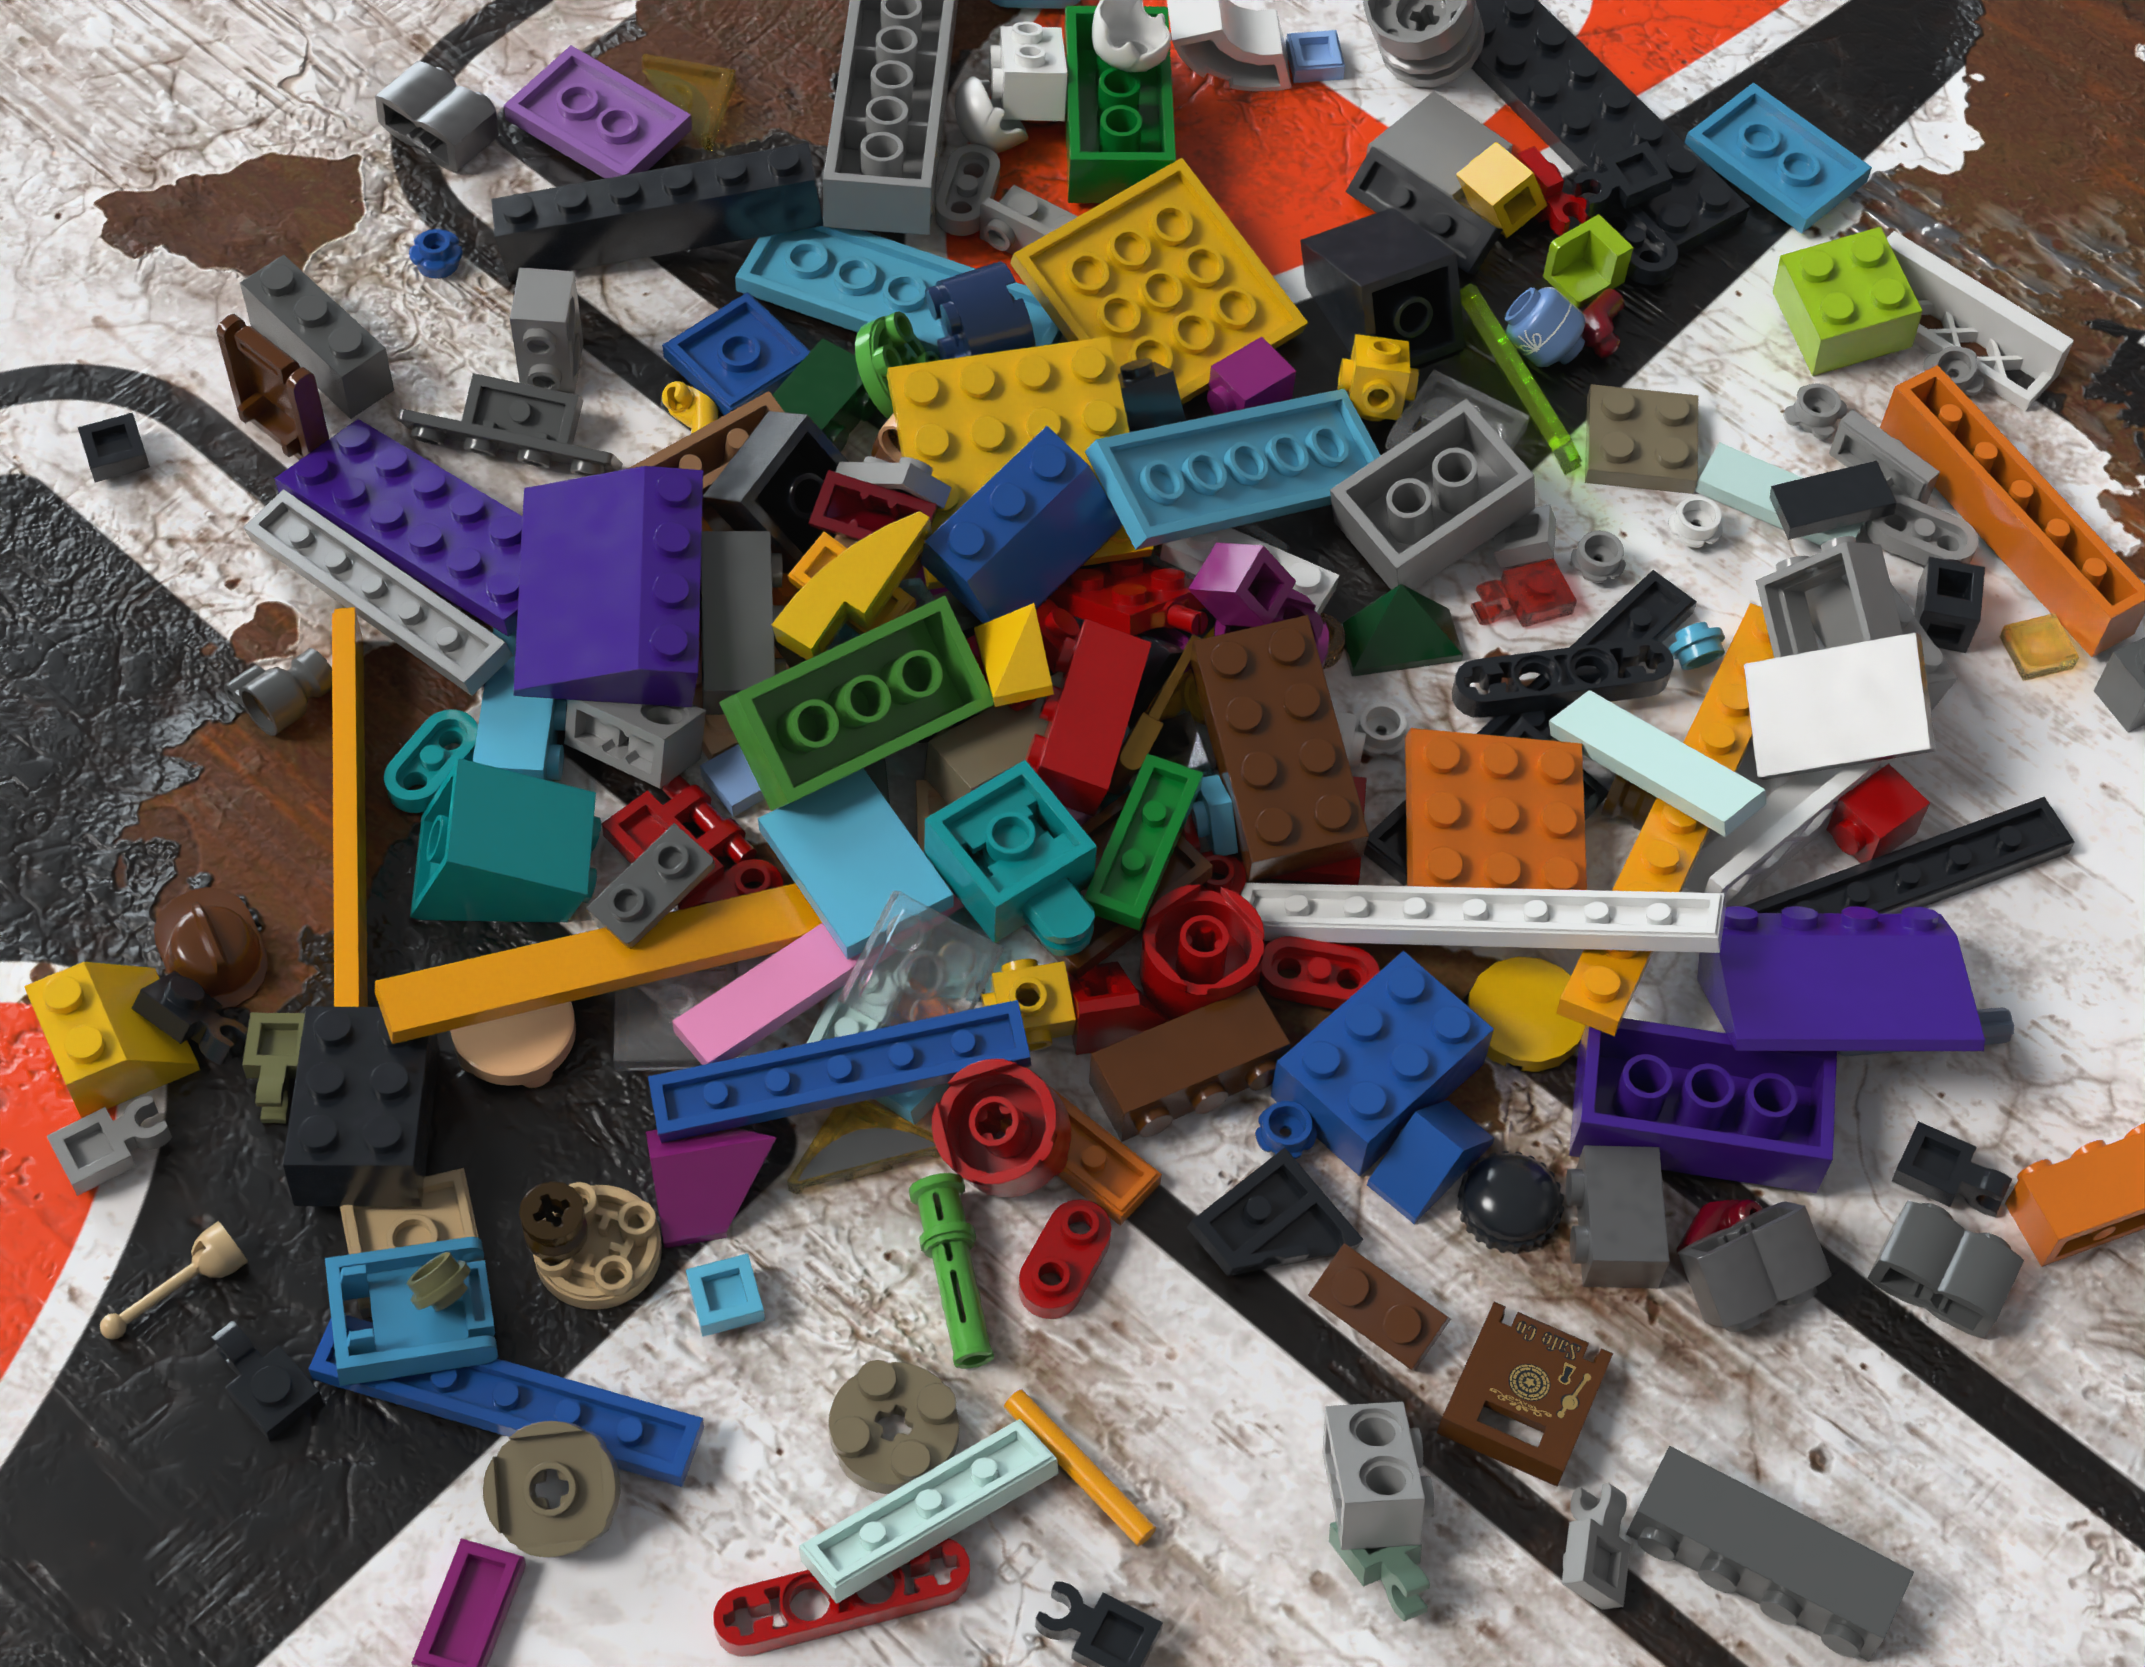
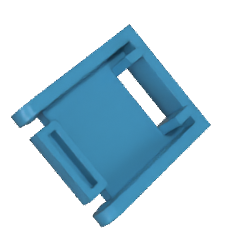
M464 1237L325 1258L336 1367L340 1386L487 1364L497 1359L498 1350L496 1339L493 1337L495 1328L481 1239L477 1237ZM450 1252L457 1262L464 1260L471 1269L470 1274L463 1281L468 1287L466 1292L458 1300L441 1311L436 1312L432 1306L421 1310L416 1309L411 1302L414 1293L407 1285L408 1279L424 1264L442 1253ZM370 1297L373 1328L350 1331L347 1334L344 1301Z

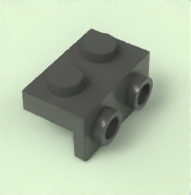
M673 823L586 909L599 929L606 928L626 947L632 948L715 868V861L710 854Z

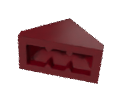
M828 470L809 520V525L845 538L860 541L884 526L919 511L930 517L932 526L938 505ZM922 552L920 553V555L918 556V558H917L916 560L919 561Z

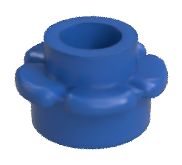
M430 229L415 237V245L410 247L409 256L412 263L417 265L422 275L428 278L440 279L450 276L457 270L463 251L458 245L459 239L455 234L446 230Z
M1279 1101L1265 1109L1259 1116L1258 1122L1260 1127L1256 1129L1255 1137L1263 1151L1277 1154L1285 1147L1294 1159H1298L1302 1156L1303 1150H1309L1313 1147L1317 1137L1316 1127L1312 1125L1310 1113L1301 1104L1293 1101ZM1289 1129L1291 1135L1284 1137L1280 1134V1130Z

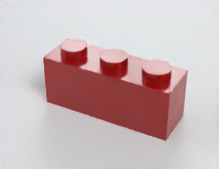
M1088 619L1084 620L1076 639L1065 636L1054 670L1062 672L1063 676L1059 687L1052 685L1054 695L1045 696L1038 717L1048 721L1044 736L1034 734L1025 760L1063 806L1094 816L1109 789L1152 642Z

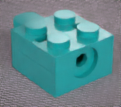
M1026 760L925 818L924 854L994 944L1026 924L1043 945L1056 956L1073 955L1081 952L1089 944L1093 936L1095 913L1093 907L1080 891L1090 885L1095 874L1097 846Z

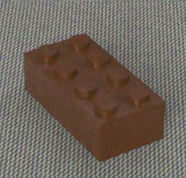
M1308 615L1193 641L1190 666L1220 779L1233 803L1236 838L1248 883L1362 857L1369 834Z

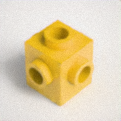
M1355 334L1351 359L1342 358L1338 390L1345 388L1361 418L1369 421H1382L1384 419L1401 421L1405 400L1414 401L1419 369L1410 368L1409 341Z
M1020 959L1002 965V972L992 973L991 993L981 994L982 1007L1018 1000L1029 1051H1036L1051 1046L1053 1044L1052 1038L1073 1035L1076 1017L1065 961L1038 965L1035 959Z

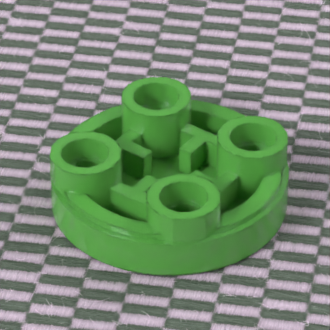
M900 311L864 324L856 336L855 357L862 383L875 406L889 419L894 412L887 380L888 368L938 361L940 359L933 351L926 352L922 344L913 333L910 320Z

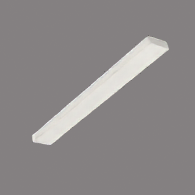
M1245 883L1241 896L1252 904L1261 917L1264 928V941H1272L1283 936H1294L1336 943L1720 953L1726 912L1724 893Z

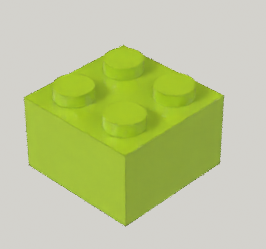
M1881 226L1780 255L1772 293L1812 376L1913 347L1923 310Z

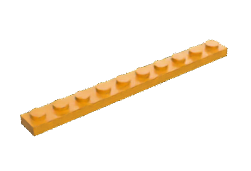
M1750 603L1683 742L1736 773L1753 738L1744 664L1774 658L1762 607ZM1656 798L1612 891L1682 892L1710 828L1661 799ZM1584 949L1563 991L1556 1014L1615 1036L1654 951Z

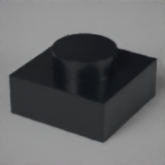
M133 412L78 427L95 483L150 468Z

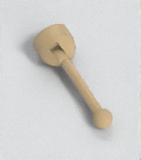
M217 1221L204 1230L194 1241L191 1250L192 1263L122 1313H113L105 1316L100 1323V1331L107 1339H118L125 1333L127 1324L199 1273L209 1278H222L237 1271L247 1264L248 1260L222 1224Z

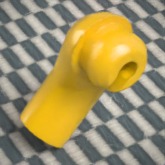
M681 381L671 382L664 388L661 397L663 404L675 419L691 428V433L718 419L716 403L701 391L687 386Z

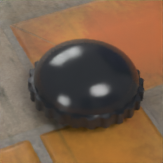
M1503 1151L1502 1154L1491 1153L1488 1158L1482 1157L1476 1165H1471L1468 1173L1462 1178L1457 1198H1459L1457 1209L1461 1212L1460 1220L1466 1224V1231L1472 1233L1477 1242L1485 1243L1488 1249L1496 1248L1500 1253L1511 1251L1513 1254H1518L1519 1251L1530 1252L1533 1247L1543 1246L1546 1239L1550 1240L1554 1230H1557L1564 1211V1206H1562L1564 1195L1560 1193L1561 1184L1555 1181V1174L1552 1171H1548L1546 1165L1536 1161L1533 1156H1525L1521 1152L1509 1153L1508 1151Z

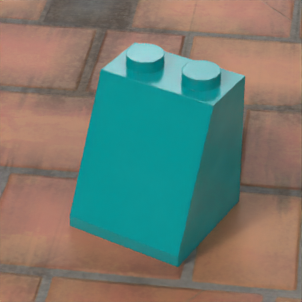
M458 758L421 816L410 918L443 921L568 922L582 902L588 903L591 900L596 887L597 870L590 867L591 852L597 845L601 831V818L594 816L596 792Z

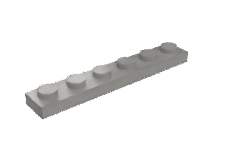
M284 489L243 527L250 539L346 608L355 607L356 614L471 696L513 656L506 642Z

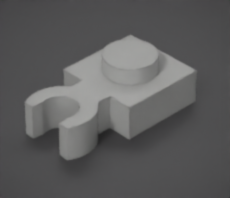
M151 1095L132 1101L126 1107L123 1116L114 1121L106 1107L47 1135L48 1141L77 1196L136 1167L130 1154L131 1151L137 1148L146 1150L157 1149L171 1140L172 1135L165 1120L149 1128L140 1127L145 1119L159 1113Z

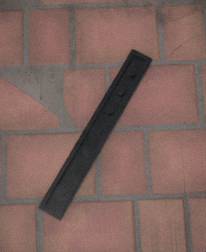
M1652 570L1570 647L1634 639H1653L1662 643L1694 613L1697 601L1659 573ZM1585 665L1575 670L1577 676L1589 684H1597L1606 679L1603 672L1594 666ZM1624 673L1618 674V678H1623ZM1540 674L1526 688L1533 691H1541L1547 689L1550 683L1547 678ZM1565 708L1495 716L1476 734L1504 736L1523 717L1550 741H1558L1550 734L1549 720ZM1406 799L1369 833L1364 851L1365 856L1403 886L1407 884Z

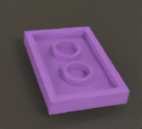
M572 45L504 104L505 119L603 178L648 171L692 130L691 114Z

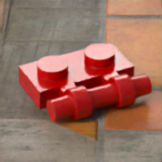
M678 775L663 786L664 793L671 798L664 805L647 790L601 823L603 836L630 864L673 823L712 856L716 864L715 868L674 907L677 911L683 902L724 873V866L716 859L717 857L729 856L737 864L745 860L754 859L757 853L756 849L745 839V830L734 819H724L711 806V797L699 785H690L681 775ZM685 822H695L705 834L696 839L682 824Z

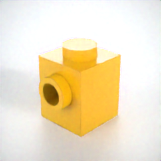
M1497 142L1471 160L1468 165L1456 174L1470 207L1502 228L1501 234L1506 238L1547 206L1534 173Z

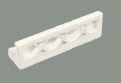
M1893 231L1887 237V240L1923 310L1922 315L1934 316L1942 321L1944 328L1927 329L1919 324L1914 343L1931 354H1937L1942 349L1951 346L1961 347L1960 343L1962 342L1978 343L1986 348L1988 356L1977 357L1976 372L1977 375L1983 378V386L2026 412L2058 377L2074 340L1911 240ZM2005 370H2021L2036 380L2027 389H2024L2008 379Z
M1881 761L1793 775L1766 797V805L1728 836L1724 837L1720 834L1701 849L1682 892L1724 893L1726 907L1735 905L1823 833L1829 824L1839 798L1876 773Z

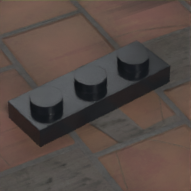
M1373 146L1345 191L1376 213L1394 207L1454 250L1457 254L1458 267L1469 274L1476 275L1503 231L1502 228L1383 150Z

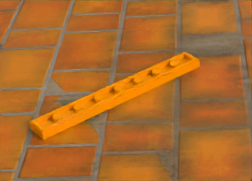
M355 607L334 609V613H332L334 1007H368L364 643Z
M796 883L669 912L632 948L626 947L606 928H600L376 980L375 995L391 1042L395 1044L776 953L820 925L822 921Z

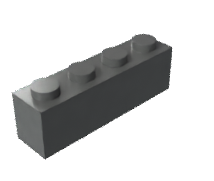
M1670 1445L1626 1535L1637 1540L1639 1546L1649 1555L1663 1561L1675 1560L1698 1572L1701 1580L1710 1587L1725 1593L1737 1592L1758 1603L1762 1612L1771 1619L1786 1625L1798 1624L1821 1636L1822 1642L1832 1651L1851 1658L1859 1656L1868 1662L1885 1639L1914 1574V1571Z

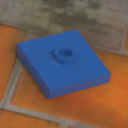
M749 292L662 345L663 357L697 390L710 397L716 403L718 411L723 416L768 391L773 395L811 352Z

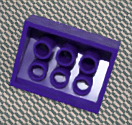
M641 466L524 488L513 696L692 707L699 662L703 470Z
M1730 906L1726 907L1720 953L1699 952L1697 981L1735 1051H1984L1985 1037L1958 937L1944 917L1932 909L1907 907L1902 910L1901 914H1878L1877 911L1866 907H1847L1842 910V913H1818L1811 908L1792 906L1782 909V913H1758L1756 910L1748 907Z

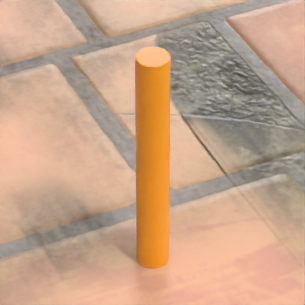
M1022 1389L1009 1397L1004 1404L1005 1410L1015 1420L1021 1419L1057 1458L1060 1467L1138 1547L1143 1545L1156 1531L1153 1523Z

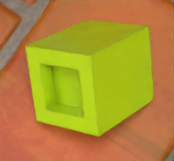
M1598 214L1551 242L1543 277L1577 308H1581L1595 300L1604 290L1608 288L1614 289L1625 282L1634 247Z

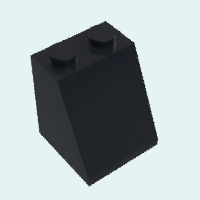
M1394 207L1300 240L1306 288L1350 354H1352L1355 334L1409 341L1410 368L1465 348L1456 252Z

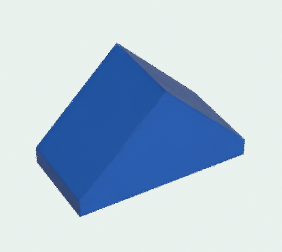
M1448 1100L1415 1111L1368 1179L1367 1186L1415 1224L1469 1167L1494 1143L1495 1138Z

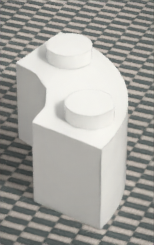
M1167 0L1173 45L1180 58L1195 73L1203 78L1209 73L1213 76L1229 80L1230 88L1243 91H1279L1292 88L1286 45L1276 9L1256 11L1238 7L1229 0Z

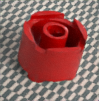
M1186 885L1174 889L1161 897L1151 908L1144 927L1139 967L1141 985L1151 1003L1163 1014L1175 1019L1218 1000L1229 998L1254 985L1258 987L1265 945L1261 917L1252 904L1244 897L1222 887L1220 892L1201 890V885Z
M986 1059L964 1067L948 1082L949 1087L944 1092L940 1102L936 1103L932 1114L933 1139L943 1161L972 1186L983 1193L993 1196L1018 1197L1040 1189L1066 1167L1071 1143L1070 1118L1060 1097L1036 1073L1022 1065L1005 1059ZM1007 1118L1012 1122V1125L1006 1128V1135L997 1139L992 1134L1001 1131L1000 1121Z

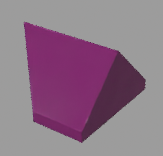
M731 1128L661 1143L657 1130L646 1131L664 1249L727 1238V1231L777 1137L739 1128Z

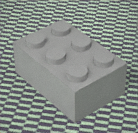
M1466 398L1330 489L1334 523L1391 590L1400 584L1415 590L1535 509V477Z

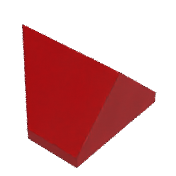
M1118 961L1098 964L1077 981L1067 972L1076 1017L1074 1033L1072 1035L1076 1055L1094 1053L1173 1020L1159 1011L1148 997L1132 984Z

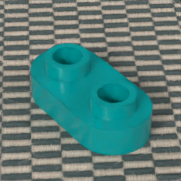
M454 709L443 710L433 714L389 762L384 772V783L388 798L396 808L409 813L424 812L457 759L473 761L478 724L471 715ZM452 743L460 744L454 750L444 749L445 746ZM414 785L425 786L418 790H408Z

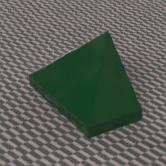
M1403 584L1398 585L1341 623L1339 627L1340 637L1352 677L1462 661L1463 652L1450 610Z

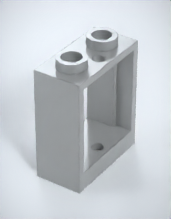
M1854 536L1831 539L1821 545L1822 552L1811 557L1796 556L1782 560L1776 564V572L1755 580L1774 658L1819 650L1805 591L1846 574L1863 642L1903 635L1882 547L1879 544L1856 542Z

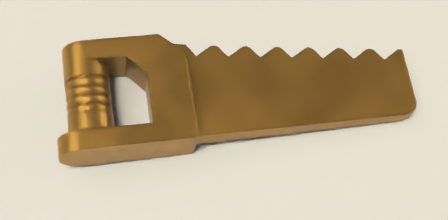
M1195 634L1192 635L1184 647V652L1159 690L1147 713L1143 712L1123 742L1109 785V793H1122L1142 766L1146 755L1149 753L1164 725L1159 719L1191 659L1193 641L1201 639Z

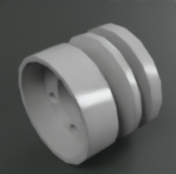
M1363 0L1367 21L1377 42L1383 62L1387 69L1402 82L1414 87H1436L1454 81L1473 66L1482 51L1485 30L1475 0Z

